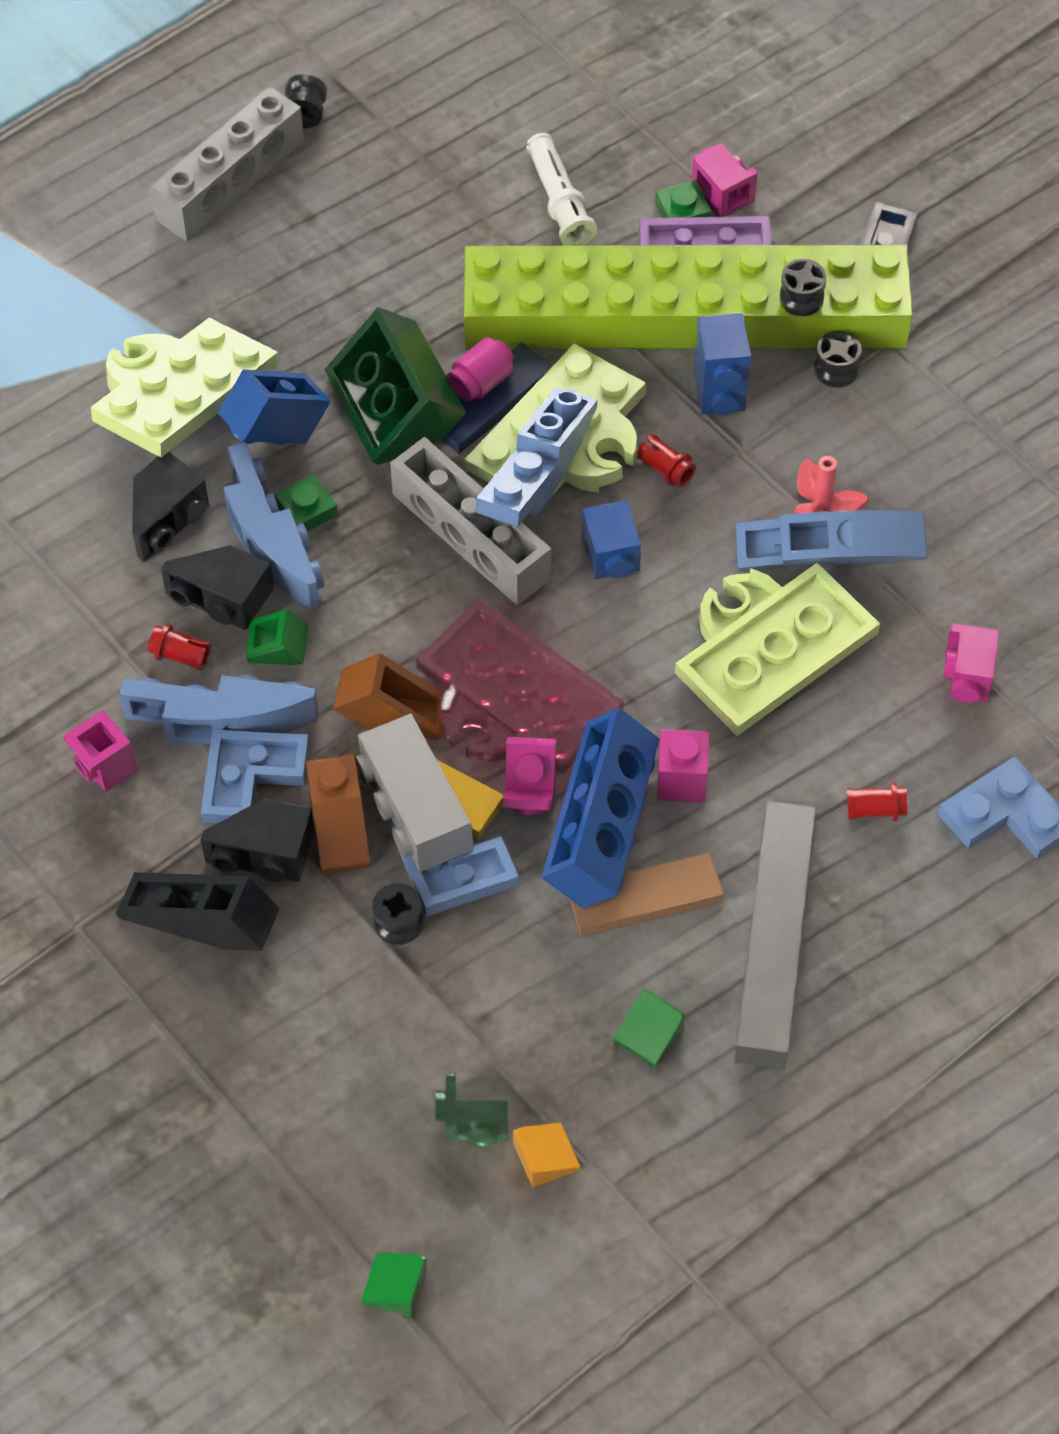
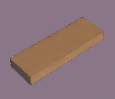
M709 852L623 873L624 882L617 896L586 909H583L571 899L569 901L580 937L723 903L724 893Z

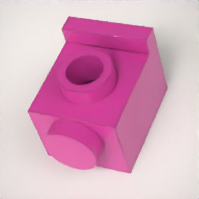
M722 143L714 147L705 148L693 157L691 181H697L709 207L718 217H725L755 202L758 172L753 167L746 170L741 159L737 156H732Z
M951 623L943 678L952 679L949 697L964 703L975 701L987 703L994 676L999 630Z
M104 710L63 735L65 743L76 755L73 757V762L78 771L88 782L93 780L99 784L105 792L138 772L131 742Z

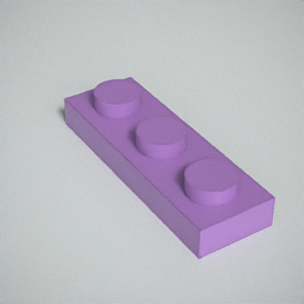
M770 216L639 219L640 246L772 245Z

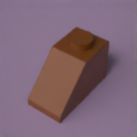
M378 653L341 670L333 710L366 730H371L412 714L424 738L437 739L442 735L449 696L383 654Z
M354 754L306 761L322 874L371 867Z

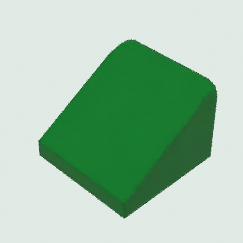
M290 609L251 619L246 660L249 663L302 664L305 658L308 633L307 624Z
M643 989L619 1027L613 1041L648 1064L656 1067L683 1032L685 1015L650 991Z
M376 1252L361 1298V1304L412 1317L427 1271L426 1257L417 1254Z

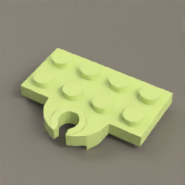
M211 318L205 320L182 339L164 334H144L130 337L124 340V352L129 358L123 357L120 350L111 349L108 354L106 372L107 383L111 392L91 407L92 421L162 458L218 414L243 369L272 371L278 366V352Z
M573 344L465 458L466 470L489 483L517 449L519 431L555 387L577 391L581 395L597 399L598 401L586 434L554 493L564 482L580 490L599 493V487L615 483L623 478L622 466L617 461L605 460L600 455L612 451L619 453L628 465L634 466L638 451L637 434L631 421L625 416L646 395V382Z
M818 563L783 587L769 575L750 568V573L734 574L723 578V589L727 596L735 597L742 602L743 605L739 608L728 609L723 607L718 601L717 592L711 588L707 590L702 604L700 603L699 614L701 634L706 642L675 663V674L738 736L879 633L880 623Z

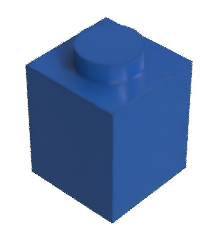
M623 500L582 509V538L595 580L605 577L620 578L631 572L639 571L641 542L628 501Z

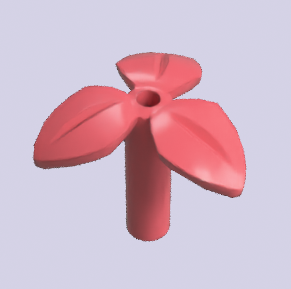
M823 456L820 458L818 466L811 460L805 459L798 471L797 487L799 494L813 501V503L798 505L793 514L824 512L826 510H862L869 502V498L861 492L843 490L833 494L837 469L835 458Z

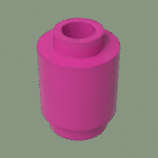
M488 337L483 338L452 364V370L447 374V379L456 395L462 400L471 402L474 398L482 399L513 373V354L509 347L501 340H493Z

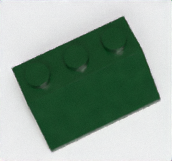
M380 307L375 309L324 369L372 463L378 465L396 459L423 437L427 438L433 445H438L466 414L417 322Z

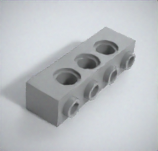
M270 86L150 186L156 221L188 242L304 142L301 107Z
M423 437L390 462L393 495L517 606L551 580V547L523 523L517 527L476 513V498L483 488L427 438Z

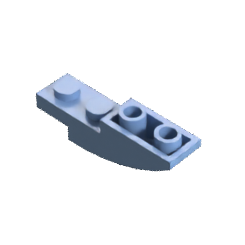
M555 387L519 431L517 449L476 498V513L517 527L528 514L538 516L569 468L593 418L598 400L581 395L574 390Z
M246 442L229 446L231 470L236 484L223 487L227 514L235 533L247 553L271 564L273 583L310 610L319 608L318 589L325 587L318 561L309 562L306 552L311 550V545L304 524L296 526L290 508L279 511L273 493L264 494L262 485L267 484L262 462L259 457L251 458Z
M891 510L783 514L779 515V519L736 523L738 569L741 572L750 571V568L765 570L811 566L816 563L819 565L833 564L835 567L928 559L924 512Z
M221 675L218 691H212L200 685L184 687L163 684L152 678H142L140 680L123 678L119 693L125 719L163 724L167 742L210 744L212 730L286 733L317 721L319 714L316 688L306 687L298 682H285L282 684L260 681L258 678L249 675L237 677Z

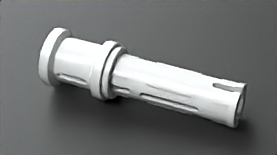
M547 133L536 134L528 140L526 149L531 155L539 177L549 196L548 213L553 220L557 221L560 227L559 238L564 246H584L597 234V225L593 218L587 216L584 209L586 200L583 194L572 187L555 149L552 137Z

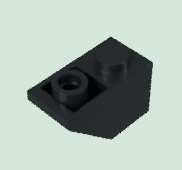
M168 452L162 458L157 456L133 477L132 532L137 556L143 562L156 551L164 550L179 531L187 524L199 520L209 506L205 479L171 452Z
M231 545L165 561L161 567L165 592L174 602L186 607L194 606L207 612L218 623L223 625L231 623L244 630L248 628L251 619H254L274 589L271 564Z
M262 799L203 831L200 840L205 863H209L213 867L226 872H235L239 869L258 873L261 877L270 881L281 882L288 879L300 882L315 832L312 808L269 799Z

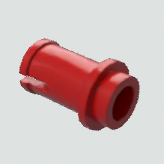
M655 434L648 436L646 439L652 444V447L643 441L637 451L638 459L646 462L664 476V481L669 486H685L692 479L696 471V466L692 463V457L687 453H678Z
M166 624L164 627L156 625L148 643V652L155 654L156 660L161 661L165 657L195 667L200 671L204 669V664L207 663L211 651L210 641H203L173 631V626L170 624Z
M891 782L888 788H847L848 819L892 816L893 821H898V816H907L908 814L906 787H896V782Z

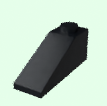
M134 872L116 911V915L125 921L221 949L262 951L280 908L249 876Z

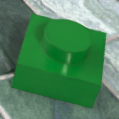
M696 180L656 191L655 203L663 218L711 217V209Z
M314 474L274 494L278 509L282 511L290 508L296 526L304 524L307 532L338 516L337 504Z

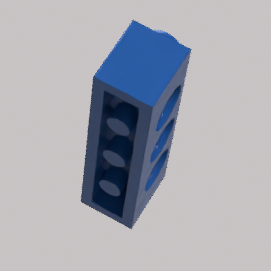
M620 707L586 722L541 877L583 909L612 899L618 895L623 885L624 869L629 852L634 845L633 836L639 814L645 804L644 795L650 774L655 767L654 758L660 740Z

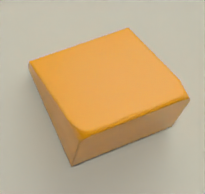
M561 1122L527 1126L513 1130V1144L532 1188L581 1170Z

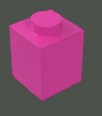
M660 729L657 800L705 803L708 777L709 732Z

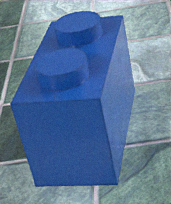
M743 313L698 317L694 376L701 415L715 413L726 415L737 411H746L751 354Z
M243 369L218 414L231 427L232 435L242 442L248 444L266 442L284 445L285 443L306 444L331 400L306 373Z

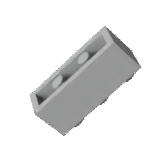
M406 715L358 734L361 754L355 756L356 767L363 782L366 784L372 781L377 792L373 794L374 800L383 820L391 818L397 829L393 830V835L401 855L404 858L411 855L419 872H422L473 851L471 822L413 715Z

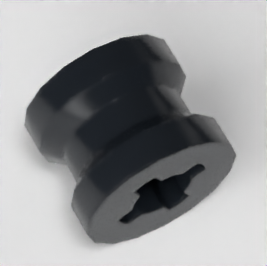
M300 74L291 77L286 83L285 96L301 107L302 127L313 128L319 125L323 118L324 108L322 105L327 97L325 83L312 75Z
M803 258L793 260L784 267L779 300L786 312L794 316L805 317L813 315L821 309L824 302V289L827 278L825 269L819 263Z
M832 331L823 335L817 344V358L814 365L815 375L818 380L830 387H844L855 381L859 372V360L861 358V344L859 340L851 333L845 331Z
M404 883L386 885L376 893L373 899L372 910L377 935L383 941L392 945H403L417 938L423 928L422 901L419 893L413 887ZM398 907L397 911L391 914L390 911Z

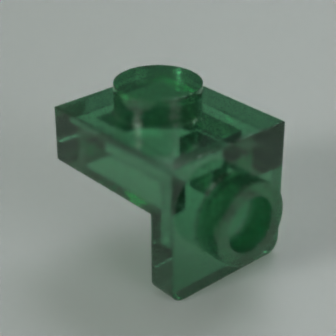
M446 1073V1090H436L435 1120L436 1122H445L446 1140H467L468 1143L479 1146L491 1145L496 1143L497 1140H508V1100H457L456 1073Z

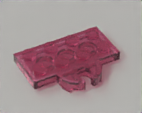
M479 598L416 659L417 669L447 690L442 700L441 724L450 746L453 747L459 743L461 732L468 727H478L486 732L481 738L470 740L465 748L466 758L474 761L496 762L506 759L508 737L556 739V770L563 774L575 762L586 722L618 707L622 710L624 709V700Z

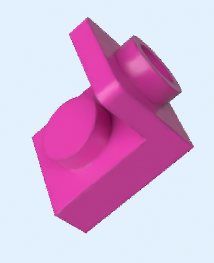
M508 737L506 743V787L503 796V807L514 809L516 813L522 815H537L542 813L543 810H551L555 797L556 739Z

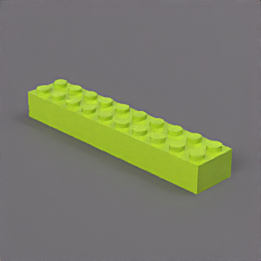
M907 245L465 246V349H471L486 337L493 340H501L509 349H514L521 342L531 349H569L573 344L583 349H695L698 317L743 313L749 349L817 348L820 338L832 331L851 333L859 340L861 348H907L912 306ZM802 258L819 263L825 269L827 275L823 306L815 314L805 317L794 316L786 312L779 300L784 267L793 260Z

